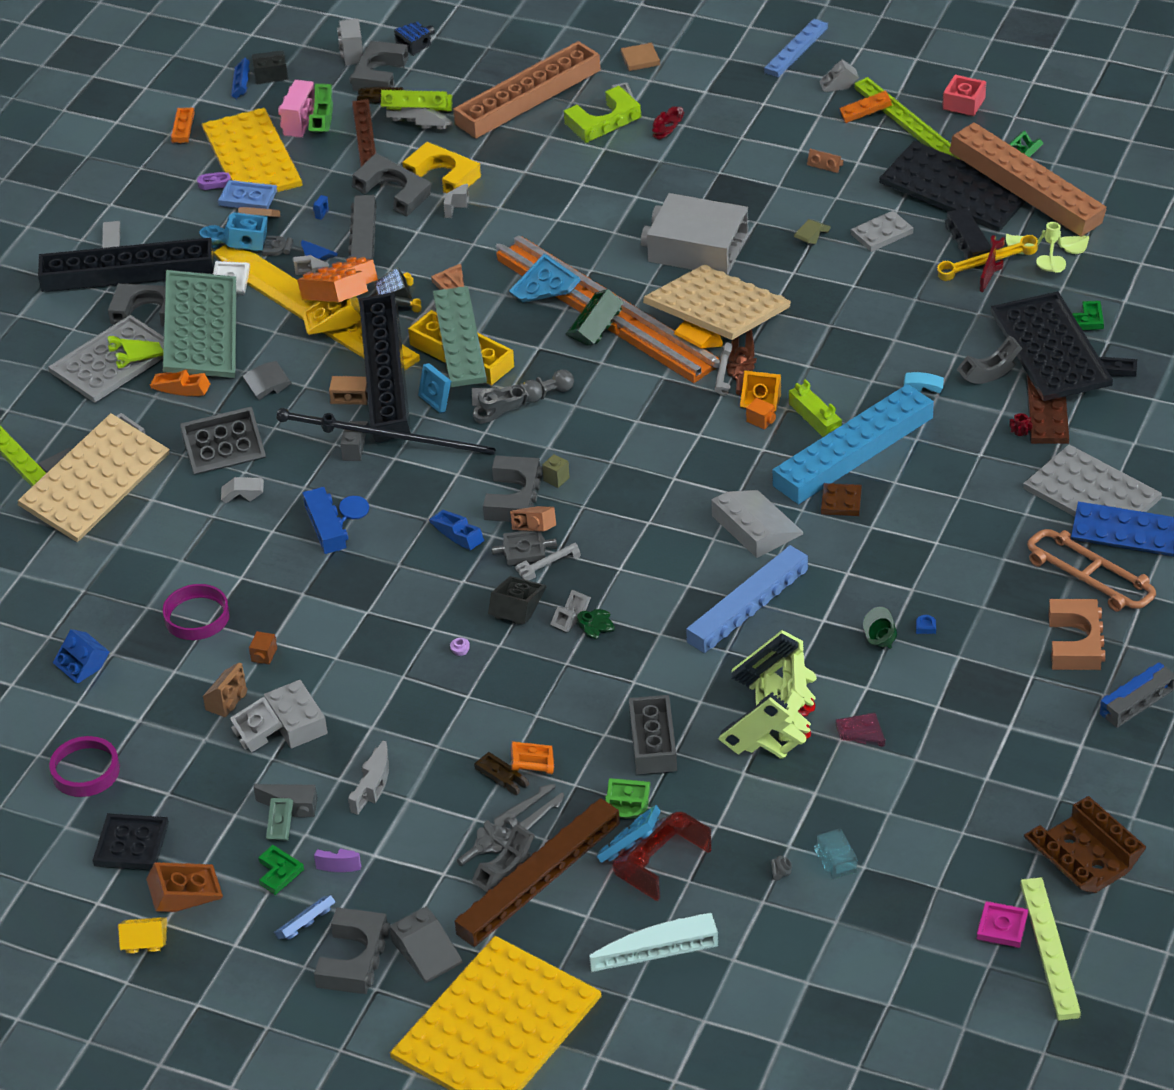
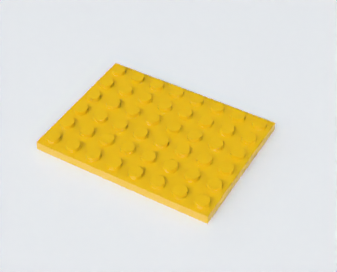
M494 936L393 1048L390 1055L392 1059L448 1090H522L602 997L601 991Z

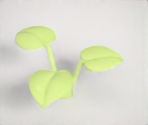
M1056 222L1047 223L1046 230L1042 231V235L1038 239V245L1045 236L1046 241L1051 243L1050 256H1039L1036 261L1037 266L1048 272H1062L1066 267V261L1061 256H1053L1054 243L1058 240V245L1060 248H1064L1066 252L1080 254L1086 250L1089 236L1061 237L1060 224ZM1006 234L1007 246L1020 243L1023 236ZM1032 243L1024 244V246H1027V247H1030V246H1033V245H1034V244H1032Z

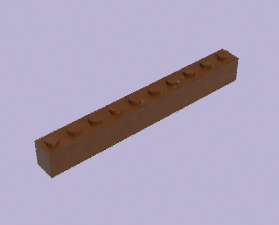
M602 798L592 803L586 811L576 816L567 827L562 828L555 837L548 840L523 864H519L510 875L505 876L479 901L474 902L466 912L460 914L455 920L456 935L475 948L620 824L619 810Z

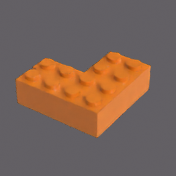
M350 257L346 259L347 262H336L330 268L323 267L317 269L318 272L316 273L309 272L303 274L302 278L297 279L302 300L341 302L368 292L366 284L378 280L373 260L366 259L365 257L358 259Z

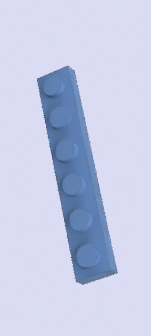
M813 19L764 67V72L780 77L828 29V23Z

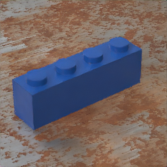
M324 487L302 492L305 509L324 554L346 549L347 531L346 529L342 530L343 523L341 517H337L336 506L332 505L331 494H327Z

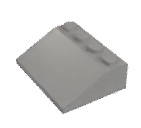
M758 490L725 492L711 499L712 517L756 558L803 535V531Z

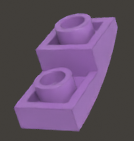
M340 848L338 853L334 854L317 849L314 855L316 869L351 872L361 869L360 854L352 850Z

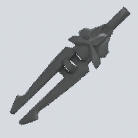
M555 784L541 786L537 794L494 818V826L491 825L489 820H486L484 828L480 827L477 830V839L473 848L456 860L457 863L463 866L476 855L490 852L498 854L502 852V848L505 847L514 825H520L527 830L530 829L550 808H559L564 793H560L528 818L518 822L516 816L556 787ZM507 823L511 826L510 831L505 827Z

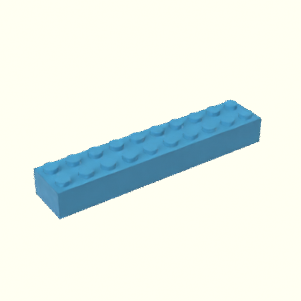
M906 384L772 469L773 487L799 505L822 490L824 483H833L933 418L934 401L909 384Z

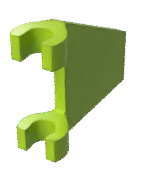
M115 336L107 337L109 344H111L108 345L110 352L116 351L122 346L126 353L120 352L115 354L117 368H123L133 361L163 356V349L159 342L120 339Z

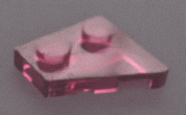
M876 713L836 719V728L841 740L856 741L866 744L867 741L877 742L880 747L885 746V739Z

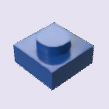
M323 195L313 204L315 218L320 220L329 210L327 196Z

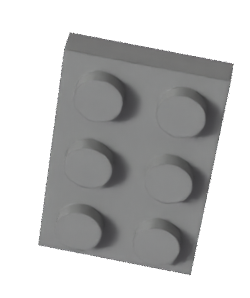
M891 211L852 228L851 235L872 252L913 234L914 228L896 212Z

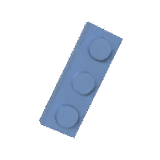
M331 895L323 896L274 932L278 939L287 938L289 940L298 934L297 930L302 926L304 928L314 923L315 920L313 918L317 915L322 916L331 910L330 906L335 903V900Z

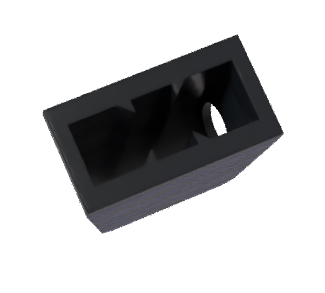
M414 22L394 29L395 43L407 45L408 53L414 56L430 46V35L435 33L432 25L424 27L420 23Z

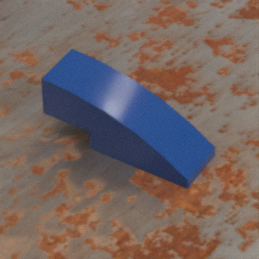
M442 510L429 519L430 523L443 535L468 550H472L484 541L481 529L468 524L466 517Z

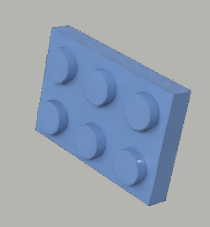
M228 180L218 200L219 206L268 209L277 192V185Z

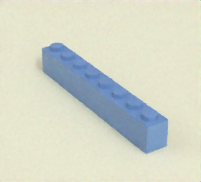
M791 545L788 546L686 628L687 643L704 654L711 648H714L719 641L727 637L735 628L741 626L746 619L753 616L762 606L767 605L784 588L791 585L800 575L805 574L808 570V555Z

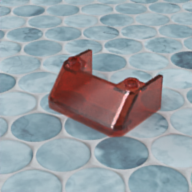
M675 812L659 819L655 823L656 826L652 829L653 832L644 839L640 837L635 840L636 844L623 851L613 861L614 874L658 901L660 899L659 876L645 868L649 863V858L676 833L709 853L711 851V828L684 812Z

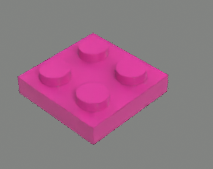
M986 901L977 932V940L1020 948L1028 917V909Z

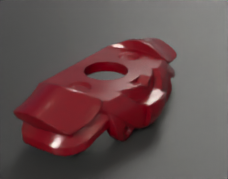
M674 106L669 108L667 113L662 111L653 122V137L663 139L671 134L683 118L685 113L683 108ZM668 123H673L671 126H665Z

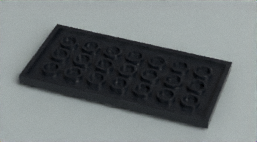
M913 141L879 178V183L948 212L967 208L977 224L997 232L1002 230L1026 202L963 160L916 141Z
M1058 291L991 306V313L1006 339L1008 336H1011L1022 347L1021 351L1017 354V358L1043 401L1113 386V379Z

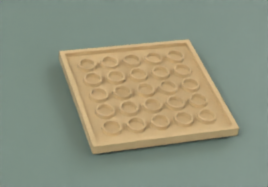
M702 265L645 295L643 303L731 340L788 309L791 302L781 295H775L766 289L755 287L752 283L743 282L737 277H731L722 271L711 269L708 265Z

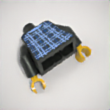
M397 267L375 282L377 292L369 297L394 292L398 306H412L413 312H421V300L416 298L411 301L412 296L408 286L413 285V277H411L410 273H404L403 275Z

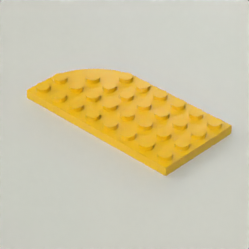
M265 108L202 123L203 131L223 172L229 173L231 180L277 185V192L302 186V180Z

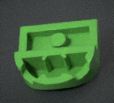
M609 778L606 802L619 810L620 818H637L647 810L651 784L647 781Z

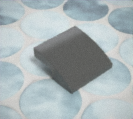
M277 361L260 365L243 375V378L259 400L273 390L278 394L291 384V381Z

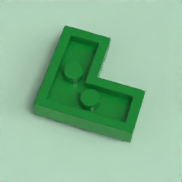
M1082 301L1083 313H1072L1082 330L1104 329L1100 301Z
M274 845L258 857L259 863L270 869L259 880L260 886L274 895L279 893L304 870L303 863Z

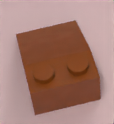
M154 862L146 879L156 911L177 912L220 900L223 897L213 864Z

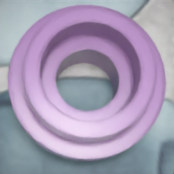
M456 638L450 643V649L455 655L463 656L468 653L470 643L465 638Z

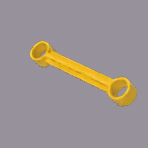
M1025 235L1021 238L1020 243L996 250V260L1021 252L1025 255L1036 253L1038 250L1037 238L1033 235ZM1027 243H1032V244H1034L1033 246H1030V247L1024 246V244H1027ZM989 253L957 263L943 261L937 267L938 277L943 281H950L955 277V273L986 264ZM944 269L952 270L948 273L941 272Z

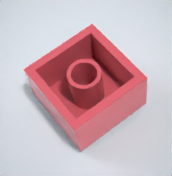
M954 75L943 93V109L975 116L985 99L986 81Z

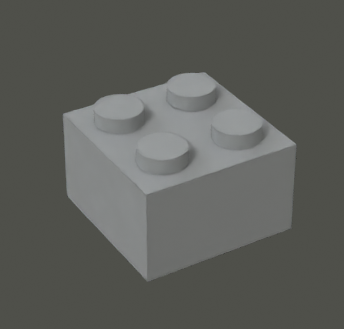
M359 20L339 21L340 27H337L341 59L345 60V65L359 64L360 57L363 56Z

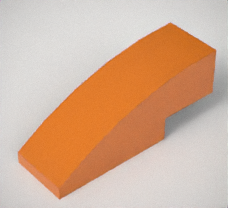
M187 370L177 373H158L150 384L152 389L181 396H204L210 386L205 373L189 375Z

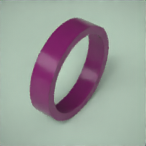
M192 584L179 588L168 596L163 605V617L167 630L172 635L185 640H201L217 634L225 627L230 615L225 594L220 589L207 584ZM190 599H211L223 608V613L217 620L203 627L184 628L170 621L173 610L179 604Z
M94 736L78 737L63 743L52 754L49 763L55 787L62 793L74 797H87L103 792L116 781L120 772V764L115 747L109 741ZM94 748L106 751L112 755V762L108 770L100 777L88 782L65 780L56 771L59 762L65 756L77 750Z

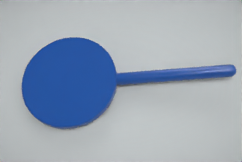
M360 496L344 498L339 505V510L343 515L341 518L342 523L347 518L359 519L364 517L369 512L367 500Z

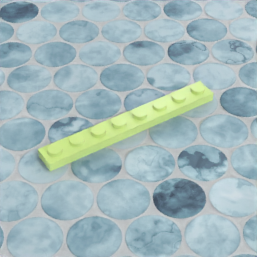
M1042 877L1021 880V889L1058 1021L1080 1018V1008Z

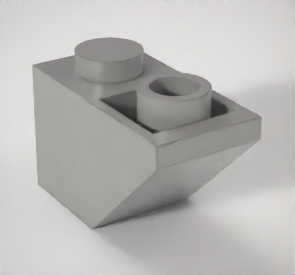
M842 59L819 82L824 92L845 90L852 86L859 79L856 69Z

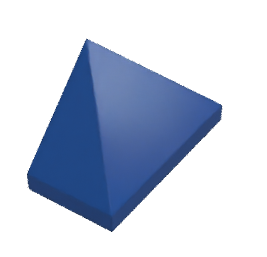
M301 241L305 256L311 255L317 259L326 260L338 255L334 251L313 243Z

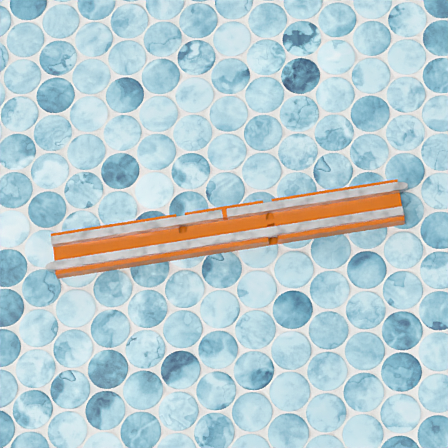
M518 235L515 237L514 245L510 248L502 244H496L497 261L521 276L544 253L577 275L581 280L570 293L555 297L580 313L596 292L606 290L605 287L592 281L584 274L522 236ZM616 295L624 303L621 306V312L612 318V324L608 328L609 331L692 383H696L716 368H719L720 361L717 356L676 336L673 329Z

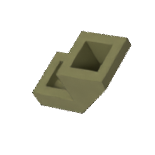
M808 219L795 233L794 237L807 243L816 244L820 232L828 233L831 226L817 220Z

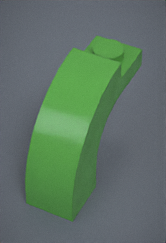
M315 84L314 110L312 115L309 114V131L328 132L333 111L332 84Z

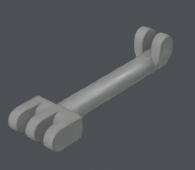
M729 342L725 344L719 357L720 365L715 385V391L723 396H727L731 388L728 383L724 382L727 362L732 350V344Z
M575 542L531 565L526 560L516 565L515 569L519 572L522 579L529 581L536 577V570L570 553L574 559H578L581 553Z

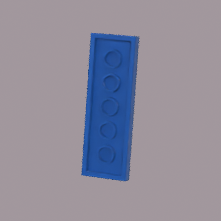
M1078 501L1071 540L1174 556V517Z

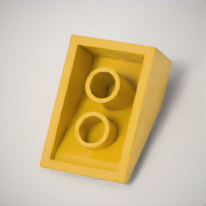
M356 296L341 302L319 301L302 312L306 331L309 335L348 328L361 320L360 307Z

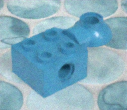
M233 212L227 219L225 229L216 225H209L201 228L199 231L200 237H211L213 248L219 247L222 243L234 249L262 251L267 234L268 216Z

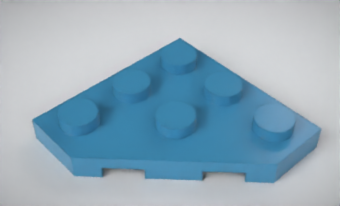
M544 253L509 292L524 303L568 294L581 280L577 275Z
M655 805L638 816L630 825V829L626 827L614 837L615 839L610 842V847L607 844L600 849L597 854L600 862L613 860L619 855L618 852L623 848L628 850L636 844L635 840L642 837L644 839L653 832L652 829L656 826L655 823L659 820L658 816L661 811L658 806Z

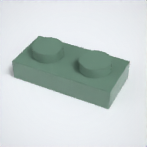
M271 798L266 834L267 840H289L293 807L292 799Z

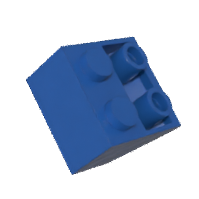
M70 629L53 664L73 681L80 683L102 668L110 652L87 632Z

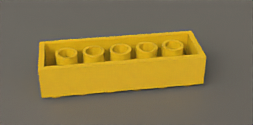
M431 310L408 328L409 342L411 346L446 363L437 313ZM478 333L487 379L486 383L492 386L515 367L513 350Z

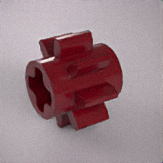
M1024 413L1014 415V419H1010L1009 422L1011 432H1014L1017 436L1028 435V430L1031 431L1033 426L1031 417L1028 418Z

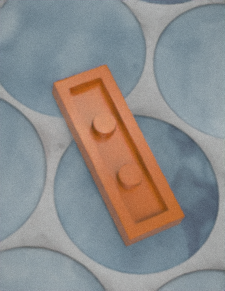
M883 91L841 107L840 112L845 123L892 106V102L887 91Z
M177 108L171 135L172 143L189 141L194 108Z

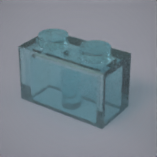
M841 828L817 835L816 854L822 858L825 871L829 872L833 879L857 872V858Z

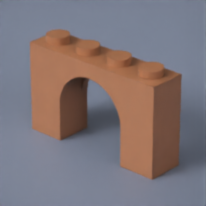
M1049 599V627H1074L1081 629L1088 635L1080 641H1052V670H1101V662H1105V650H1101V648H1104V636H1100V633H1103V621H1099V619H1102V607H1098V600Z

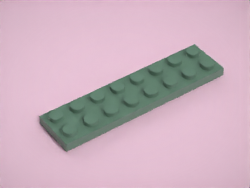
M468 286L433 291L448 376L451 380L450 387L486 383V373Z

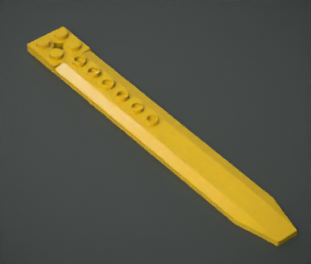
M226 244L214 251L215 257L220 262L250 263L247 285L304 320L302 312L319 302L315 300H302L298 281L255 253L243 249H234ZM361 320L348 328L323 332L364 359ZM402 344L404 369L407 370L420 361V355Z

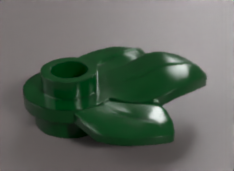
M606 610L581 611L577 616L578 625L592 638L598 639L600 632H612L615 629L612 621L609 619L611 614Z

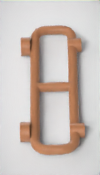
M1044 529L1028 540L1027 547L1032 552L1029 559L1033 565L1040 567L1048 561L1110 596L1108 604L1114 611H1120L1125 605L1133 609L1143 608L1156 597V590L1149 584L1150 579L1147 575L1141 574L1139 577L1133 575L1072 541L1070 533L1066 530L1058 533L1051 529ZM1044 537H1051L1055 539L1058 545H1065L1094 562L1083 571H1080L1040 549L1035 544ZM1100 566H1103L1132 582L1136 589L1146 590L1148 594L1139 601H1133L1089 575Z

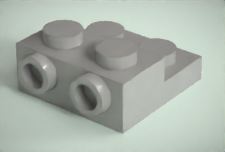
M262 697L230 718L234 724L231 729L237 737L241 735L242 738L239 739L241 745L245 750L249 748L251 753L269 742L266 738L267 736L283 727L265 697Z

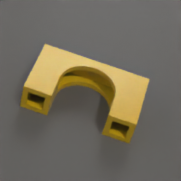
M429 142L423 144L402 162L403 168L420 177L435 168L451 169L442 178L443 192L445 193L463 184H468L469 187L481 177L480 163Z

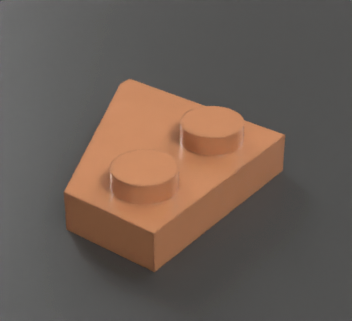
M461 264L431 276L432 282L440 290L464 287Z

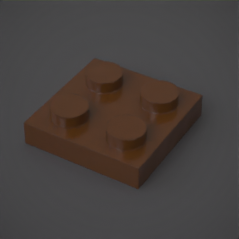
M824 483L821 514L859 516L862 485Z

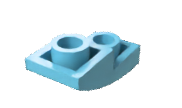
M910 372L905 374L903 386L909 384L919 392L924 387L929 391L941 393L944 378L929 373Z

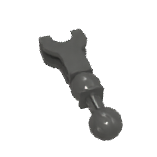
M563 369L555 372L552 379L544 382L540 377H537L536 381L527 380L519 385L516 384L502 389L492 387L483 390L479 394L478 401L480 405L475 407L472 414L473 418L480 424L497 419L507 411L520 407L521 404L526 405L527 402L532 403L539 399H544L548 391L556 389L560 392H567L574 385V377L570 371ZM484 411L487 412L486 416H480L478 414Z

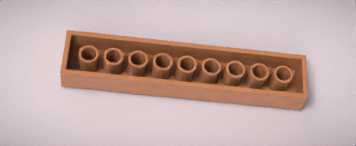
M578 41L455 107V125L474 138H478L599 72L600 54Z
M975 122L952 136L949 152L1080 237L1103 223L1107 208L1105 205Z

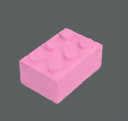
M295 80L292 86L289 87V92L284 97V101L279 106L278 111L279 115H281L280 127L283 128V135L303 137L309 125V114L312 115L314 110V82Z

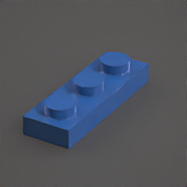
M246 58L234 69L231 96L235 99L240 95H244L247 91L250 61Z

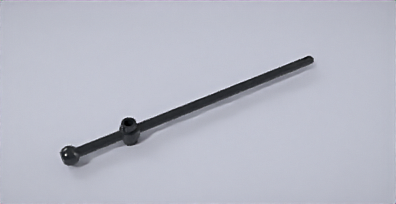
M280 408L277 411L276 419L279 422L292 420L321 425L326 433H331L334 428L491 455L496 453L494 447L336 421L331 413H326L322 418L289 413L285 408Z

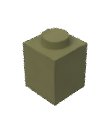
M553 454L542 464L544 482L559 488L570 478L569 461Z

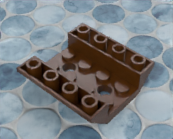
M1090 796L1075 803L1072 806V817L1047 831L1039 825L1024 834V838L1080 889L1093 893L1099 892L1128 874L1146 850V846ZM1065 840H1073L1074 843H1066ZM1099 865V866H1102L1103 868H1102V869L1093 868V866Z

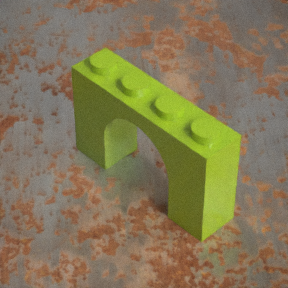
M618 85L605 91L606 105L613 112L604 116H593L586 113L577 104L564 110L565 124L587 143L641 118L640 104Z

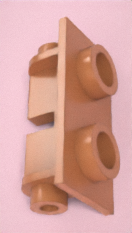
M814 149L809 150L807 165L839 173V167H842L844 160H841V156Z

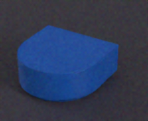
M930 615L919 616L916 620V634H936L935 618Z

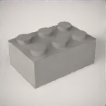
M301 680L264 694L265 699L283 725L279 731L291 749L328 734L325 716Z

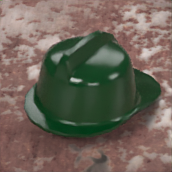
M876 607L866 614L863 628L868 642L878 647H888L891 649L892 643L897 638V629L890 611L885 607Z

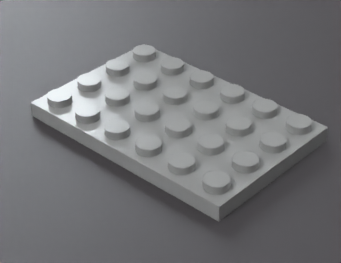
M129 315L48 367L49 372L95 403L163 359V356L138 360L128 363L123 368H117L115 354L120 352L126 353L122 346L116 351L110 352L108 345L111 344H109L107 337L115 336L120 339L159 342L163 349L164 336Z
M1070 444L1023 483L1024 490L1074 517L1078 501L1147 512L1162 497L1161 492Z

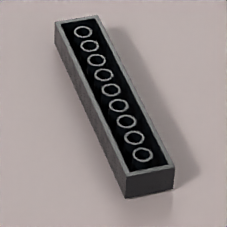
M212 238L39 254L38 278L41 292L165 280L166 270L213 274L214 251Z
M392 292L360 298L371 427L411 433L399 310L395 294ZM373 434L375 442L395 439Z

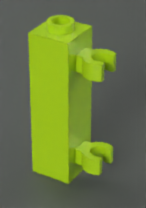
M804 379V384L799 385L796 383L795 388L789 390V405L824 437L842 426V419L835 414L836 408L831 403L828 407L810 390V383Z

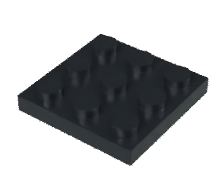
M107 813L93 857V865L151 870L154 862H157L169 824L168 817Z

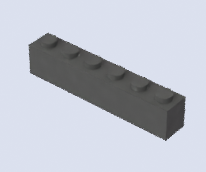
M375 195L355 196L354 203H351V223L353 224H350L349 255L351 256H348V258L356 257L358 259L365 257L374 262L377 209Z

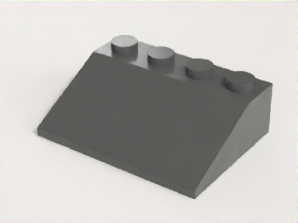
M252 406L180 424L184 446L194 475L266 458Z

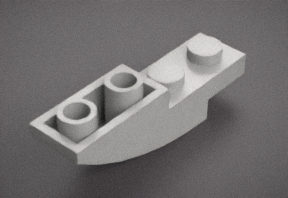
M401 107V111H386V117H392V121H402V118H407V121H416V125H422V128H432V125H437V129H446V126L453 125V122L446 116L430 108Z
M382 741L374 749L372 756L362 766L364 777L348 798L351 813L358 815L368 801L376 803L383 792L389 773L386 741Z

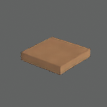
M652 43L621 48V55L629 71L660 65V59Z
M240 207L238 209V213L280 217L281 213L280 210L249 207Z

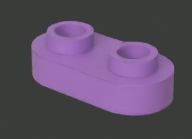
M227 172L203 174L197 178L198 187L203 190L225 188L228 180H231V176Z

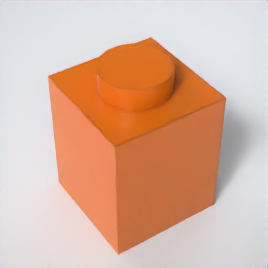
M755 398L746 408V422L765 430L775 421V405Z

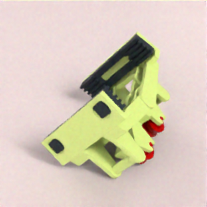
M781 630L732 669L731 679L735 678V681L742 682V685L749 686L750 689H755L756 706L737 721L724 728L719 736V740L738 755L744 750L752 753L761 746L783 759L790 750L798 744L805 743L806 739L811 736L809 728L811 724L803 716H808L810 712L815 710L814 700L816 698L807 688V684L813 683L816 680V675L805 667L803 641ZM782 666L783 678L775 673ZM771 730L778 731V732H779V740H780V741H787V743H786L785 745H783V746L780 745V744L769 734L770 731H771Z

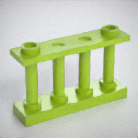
M381 90V107H387V110H401V107L430 108L435 111H452L453 95L447 94V91Z

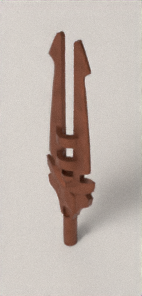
M752 329L746 332L745 347H739V336L731 342L732 350L728 359L730 363L727 364L726 369L728 376H732L736 380L737 395L742 394L744 371H753L757 358H754Z

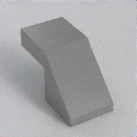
M463 184L446 193L444 200L445 218H452L454 208H467L469 201L468 184Z
M311 255L293 257L295 275L309 272L316 273L319 268H329L328 263Z
M234 477L222 486L221 500L228 503L240 494L251 502L263 493L264 479Z
M571 590L565 608L557 606L550 625L569 632L578 622V614L581 611H586L591 597L576 590Z

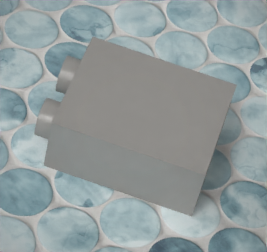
M669 193L662 206H655L652 214V226H644L641 234V246L648 247V262L695 270L702 265H708L711 269L722 271L728 275L748 236V207Z

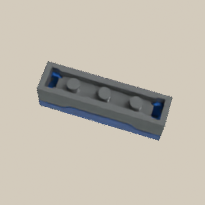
M1160 662L1147 668L1145 672L1135 676L1127 684L1118 687L1116 691L1103 697L1100 702V715L1118 728L1174 690V673Z

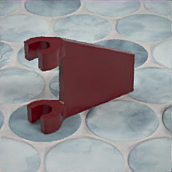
M992 235L990 238L991 250L980 278V292H984L994 272L1003 268L1004 260L1001 259L1000 262L995 263L996 250L1002 248L1005 243V238L1003 237L999 241L995 240V235Z

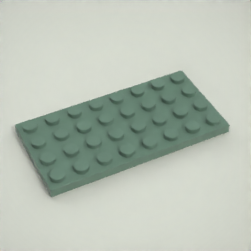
M166 270L163 372L177 373L187 370L188 374L205 373L206 376L235 378L236 276Z

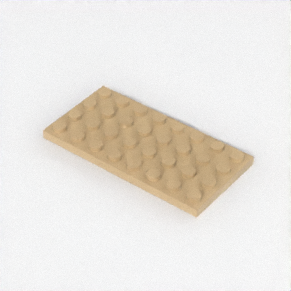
M110 413L18 500V506L78 543L169 455L170 449Z

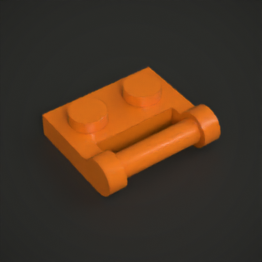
M512 741L511 770L518 771V769L553 774L554 759L552 746Z

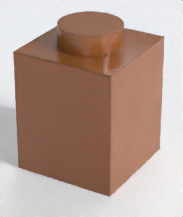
M256 632L249 646L251 662L271 663L277 650L275 634Z

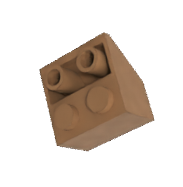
M237 663L224 670L203 695L205 710L226 718L235 709L240 699L245 697L247 687L242 663Z

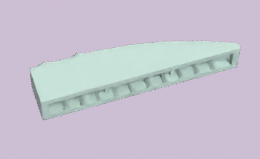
M712 913L665 922L616 940L589 955L591 972L718 946V932Z

